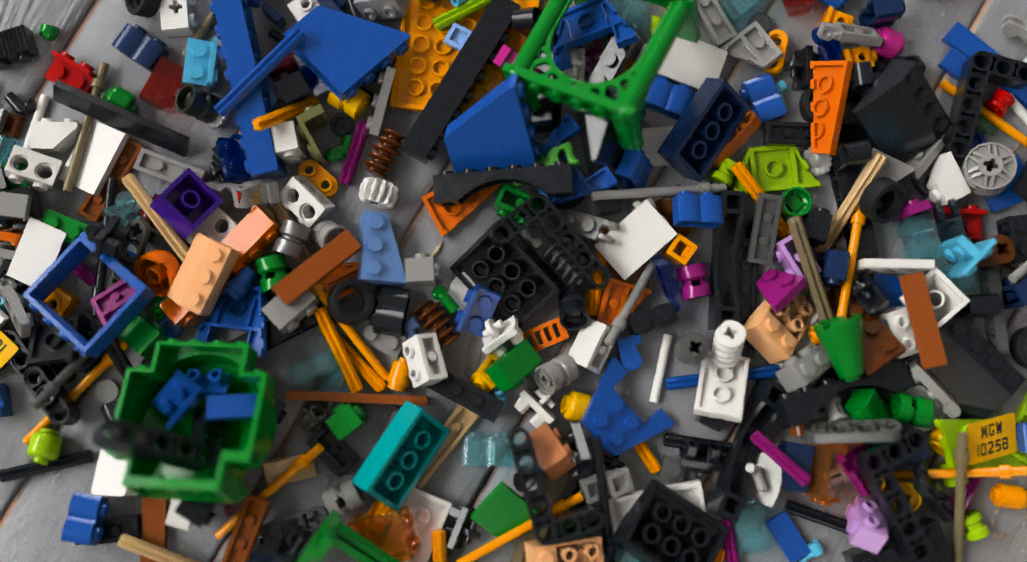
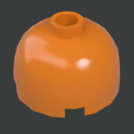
M154 249L141 255L135 261L134 273L156 293L155 296L164 297L168 294L182 264L173 253L167 250Z

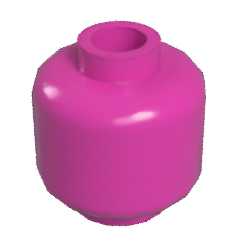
M888 26L876 29L883 38V42L880 47L870 46V49L875 50L877 56L893 59L902 53L905 43L904 36L900 31Z

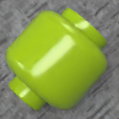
M41 428L38 432H34L31 435L27 455L34 458L33 462L36 464L48 465L49 461H55L59 458L63 438L59 436V432L56 430Z

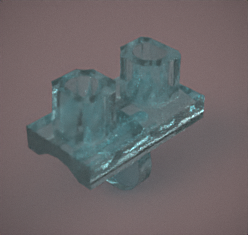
M123 191L116 196V205L104 208L103 215L110 217V219L113 215L121 217L120 225L126 227L131 220L138 219L142 208L136 207L137 201L129 191Z

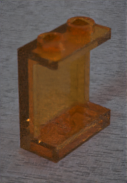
M809 443V445L815 446L808 494L803 493L802 495L810 497V502L831 507L832 502L840 503V498L827 494L832 453L847 455L848 445Z
M402 506L397 512L365 517L364 513L355 514L347 522L349 528L399 561L412 560L420 549V540L415 535L413 528L414 518L409 513L408 506Z

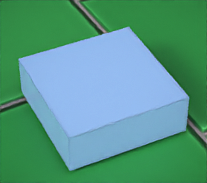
M454 22L443 43L460 52L472 31Z

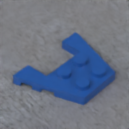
M588 0L569 8L559 24L556 33L558 37L557 44L553 49L554 63L561 72L573 68L570 49L582 46L587 42L604 37L610 33H614L619 49L639 42L635 31L619 16L608 0Z
M570 113L564 116L562 123L551 132V136L543 146L541 145V156H538V159H541L542 156H547V153L552 148L562 145L581 132L580 127ZM565 152L561 153L560 161H567ZM576 166L574 167L576 196L552 198L544 191L537 190L539 193L544 194L553 205L590 195L591 191H603L616 187L619 184L607 166L587 179L584 178Z
M250 286L245 298H241L239 302H236L225 293H221L210 316L207 317L205 322L201 321L197 329L200 331L195 339L201 340L204 343H212L216 329L249 332L246 342L258 353L257 358L266 359V315L261 310L266 305V294L262 293L260 286Z
M612 357L607 363L606 371L601 376L599 386L595 394L592 395L580 422L593 436H601L602 446L611 456H616L672 427L675 423L661 408L657 409L645 423L636 415L613 389L628 371L616 357Z

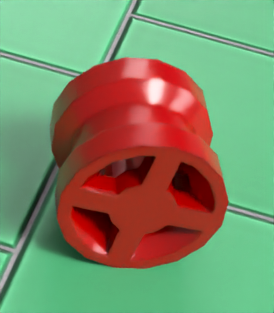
M996 89L992 93V98L984 103V107L1002 118L1007 113V108H1010L1015 103V99L1009 92Z

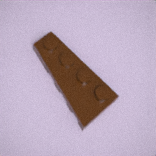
M840 283V286H834L826 292L834 317H837L842 283ZM850 293L847 319L852 318L851 314H862L864 374L868 379L905 353L906 347L875 315L873 317L869 316L853 294Z

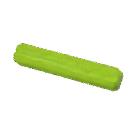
M469 0L435 17L433 24L440 31L454 22L456 23L488 7L492 0Z

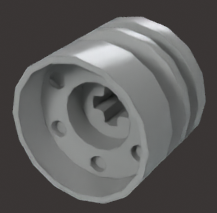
M987 142L979 144L970 150L960 167L971 190L969 194L975 198L987 199L996 197L1005 190L1017 170L1015 155L1008 147L1000 143ZM987 164L992 165L991 172L986 170Z

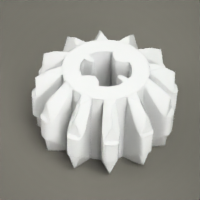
M364 178L359 188V199L377 208L392 209L398 198V188L392 183L379 178Z

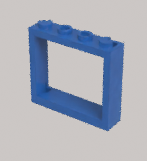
M83 231L22 295L30 302L28 305L33 311L38 314L41 312L44 315L42 318L44 322L53 328L56 326L60 330L58 332L60 337L67 342L72 341L75 344L73 347L75 351L79 352L83 357L89 355L97 359L154 298L156 293L116 257L103 253L99 258L136 292L90 341H87L45 301L70 273L95 250V242L88 241L87 235Z

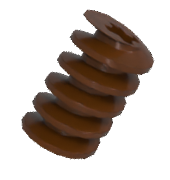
M382 128L381 132L384 136L377 137V141L380 144H373L372 146L376 152H369L368 156L371 160H364L363 163L367 167L365 169L383 180H387L388 178L385 176L384 171L392 172L388 164L397 163L392 157L393 155L401 156L396 149L401 148V140H404L405 137L392 129Z
M1000 234L980 240L984 241L995 238L997 242L993 246L994 251L987 258L981 259L976 264L978 269L990 268L1014 260L1016 252L1012 240L1006 235Z
M432 299L418 307L413 313L414 315L422 314L418 321L420 323L426 322L423 330H431L430 333L436 332L439 345H441L440 349L442 350L455 342L461 334L452 333L456 326L447 325L451 317L443 318L442 316L445 314L446 309L438 310L437 308L441 305V302H433Z

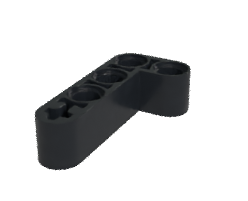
M867 61L854 64L846 102H860L883 72H873L871 63Z

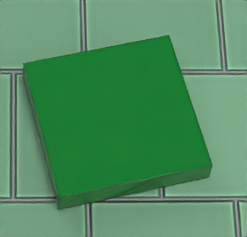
M502 481L470 514L472 520L495 537H499L530 520L524 497L518 495ZM534 506L533 513L536 514L538 510L537 507Z

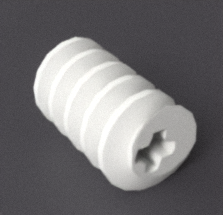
M726 320L716 329L710 354L711 360L716 366L731 368L740 361L746 338V330L743 325L733 320Z

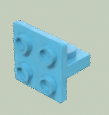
M188 37L182 84H192L196 87L204 88V92H209L211 87H215L219 68L214 67L218 65V60H220L221 56L219 49L222 48V46L217 45L218 38L213 37L212 42Z
M964 235L944 241L938 248L943 251L942 254L948 261L956 263L945 276L948 279H959L962 276L968 277L973 274L978 268L976 264L981 259L987 258L994 251L993 246L997 240L990 238L973 244Z

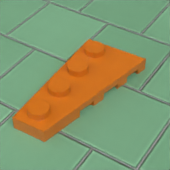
M848 60L810 61V69L813 70V79L810 80V89L813 90V102H810V111L813 112L811 153L836 155L854 62Z
M503 184L484 189L472 196L463 205L440 207L434 203L433 191L422 196L421 199L442 238H444Z

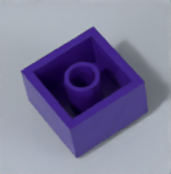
M188 167L157 196L149 207L185 239L224 200Z

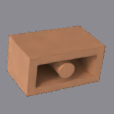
M545 422L529 433L537 460L552 482L575 467L571 459L574 454L567 444L561 445L559 441L563 438L556 428L551 430Z

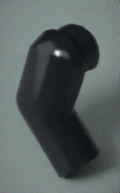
M9 92L4 96L5 101L17 114L35 113L37 102L34 99L29 98V100L21 101L14 92Z

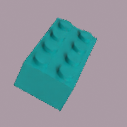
M405 401L351 482L396 512H399L451 431L422 408Z

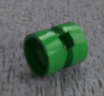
M792 187L781 194L783 201L780 214L785 221L794 216L801 217L811 209L812 197L806 189Z
M285 254L270 255L255 261L257 273L262 276L260 280L262 293H274L271 287L289 274L285 271L288 268Z
M896 392L891 397L889 403V419L896 420L901 424L910 423L912 426L927 428L933 419L934 403L931 398L913 397L910 394Z

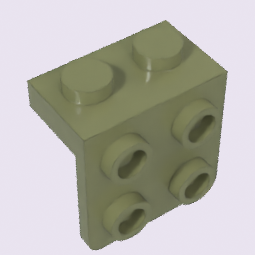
M313 104L306 107L303 113L296 116L299 124L295 126L305 142L310 143L306 146L311 156L315 158L317 163L321 161L325 166L329 163L312 133L329 125L331 120L321 104Z

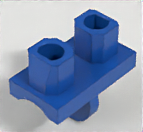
M190 369L187 373V377L203 387L198 393V397L229 395L230 384L234 379L232 373L224 374L222 369H213L209 374H201L198 369Z

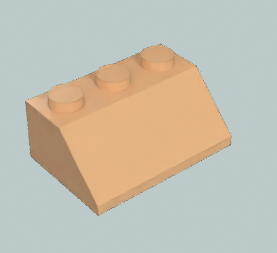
M197 232L167 296L178 305L198 315L210 316L241 252Z

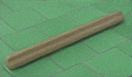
M798 216L789 218L787 223L819 319L823 321L834 318L802 219Z

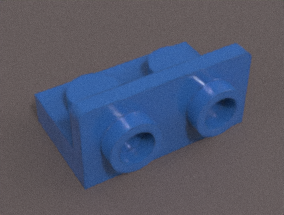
M475 284L473 290L468 288L463 302L467 303L464 311L459 309L454 322L458 323L456 331L460 332L463 329L483 337L482 332L486 329L485 321L491 319L501 294L478 284Z
M178 370L150 405L170 418L165 426L170 429L175 422L180 424L188 414L185 411L187 408L192 410L200 400L197 395L203 387Z

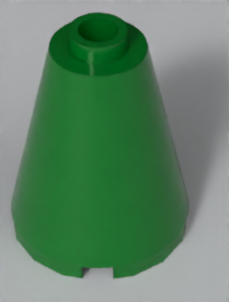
M860 313L851 314L852 318L849 319L843 315L813 324L814 331L837 375L841 379L845 378V382L859 380V375L864 373L863 318Z

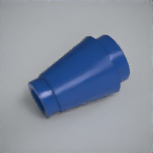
M245 267L225 284L226 287L223 292L234 301L239 302L241 298H245L257 274L250 268Z

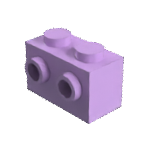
M789 235L775 244L773 258L777 263L782 264L785 273L804 277L806 281L792 235ZM816 262L817 267H818V270H819V273H820L822 270H821V268L819 267L818 263Z
M857 496L853 503L847 505L845 510V516L847 517L846 532L849 535V544L878 554L888 539L886 521L873 500Z

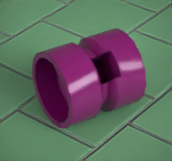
M696 263L676 268L678 282L682 283L680 287L682 301L712 295L710 283L705 280V277L708 275L705 263ZM696 281L697 284L693 287L691 282Z

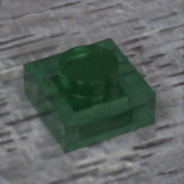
M979 115L975 130L983 136L986 133L994 136L999 129Z

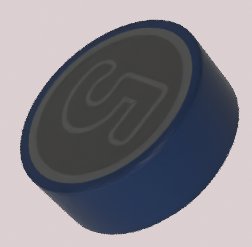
M764 13L754 14L748 22L749 26L757 21L766 33L769 32L772 26L770 17Z

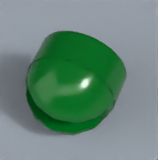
M41 23L39 34L45 40L54 41L59 35L60 28Z

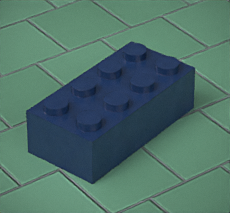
M707 77L657 153L683 178L701 182L751 107L725 79Z

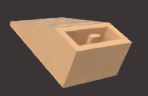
M800 292L778 314L773 311L771 305L765 299L744 324L743 327L746 330L745 339L770 364L789 359L814 316L816 309Z
M601 536L576 537L549 546L541 545L538 540L524 542L526 562H604Z

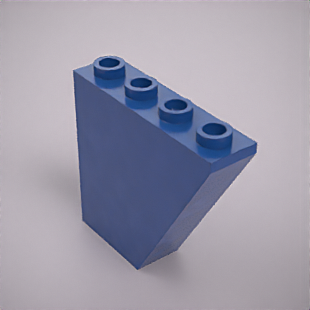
M320 5L284 33L285 38L297 27L305 34L306 38L293 52L341 102L347 98H353L358 93V88L364 83L366 85L371 83L375 79L377 72L381 69L386 70V67L392 64L396 56L404 55L410 48V35L406 32Z
M512 74L447 125L444 142L455 173H463L464 169L485 171L486 167H499V170L508 169L509 165H522L523 168L531 167L532 163H537L538 156H541V146L535 140L536 127L534 123L530 122V105L525 103V87L523 82H519L518 74Z

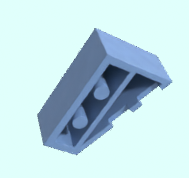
M365 210L360 216L358 242L362 249L358 252L356 279L372 286L387 285L402 288L407 284L389 215L385 212Z

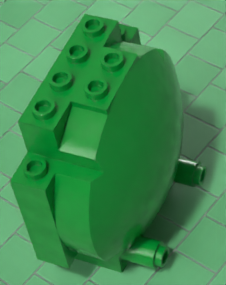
M167 339V341H157L151 367L146 365H138L137 368L127 367L114 419L190 438L193 412L196 407L206 401V397H199V402L192 410L188 408L185 410L188 414L180 424L175 422L170 429L165 427L170 418L150 405L178 370L186 376L190 369H198L201 374H209L213 369H222L224 374L232 373L234 379L230 384L229 394L257 393V402L253 419L224 421L219 460L201 472L105 450V454L117 461H127L121 486L144 498L238 504V501L243 500L247 496L248 486L243 482L246 473L251 469H259L273 444L277 427V410L273 397L276 382L266 371L255 370L258 353L249 343L237 341L236 344H228L220 340H214L213 343H204L196 339H192L190 342H182L177 339Z

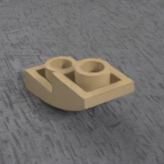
M300 455L289 458L283 456L263 462L267 486L295 464V460ZM314 460L312 465L304 471L301 470L287 483L315 477Z

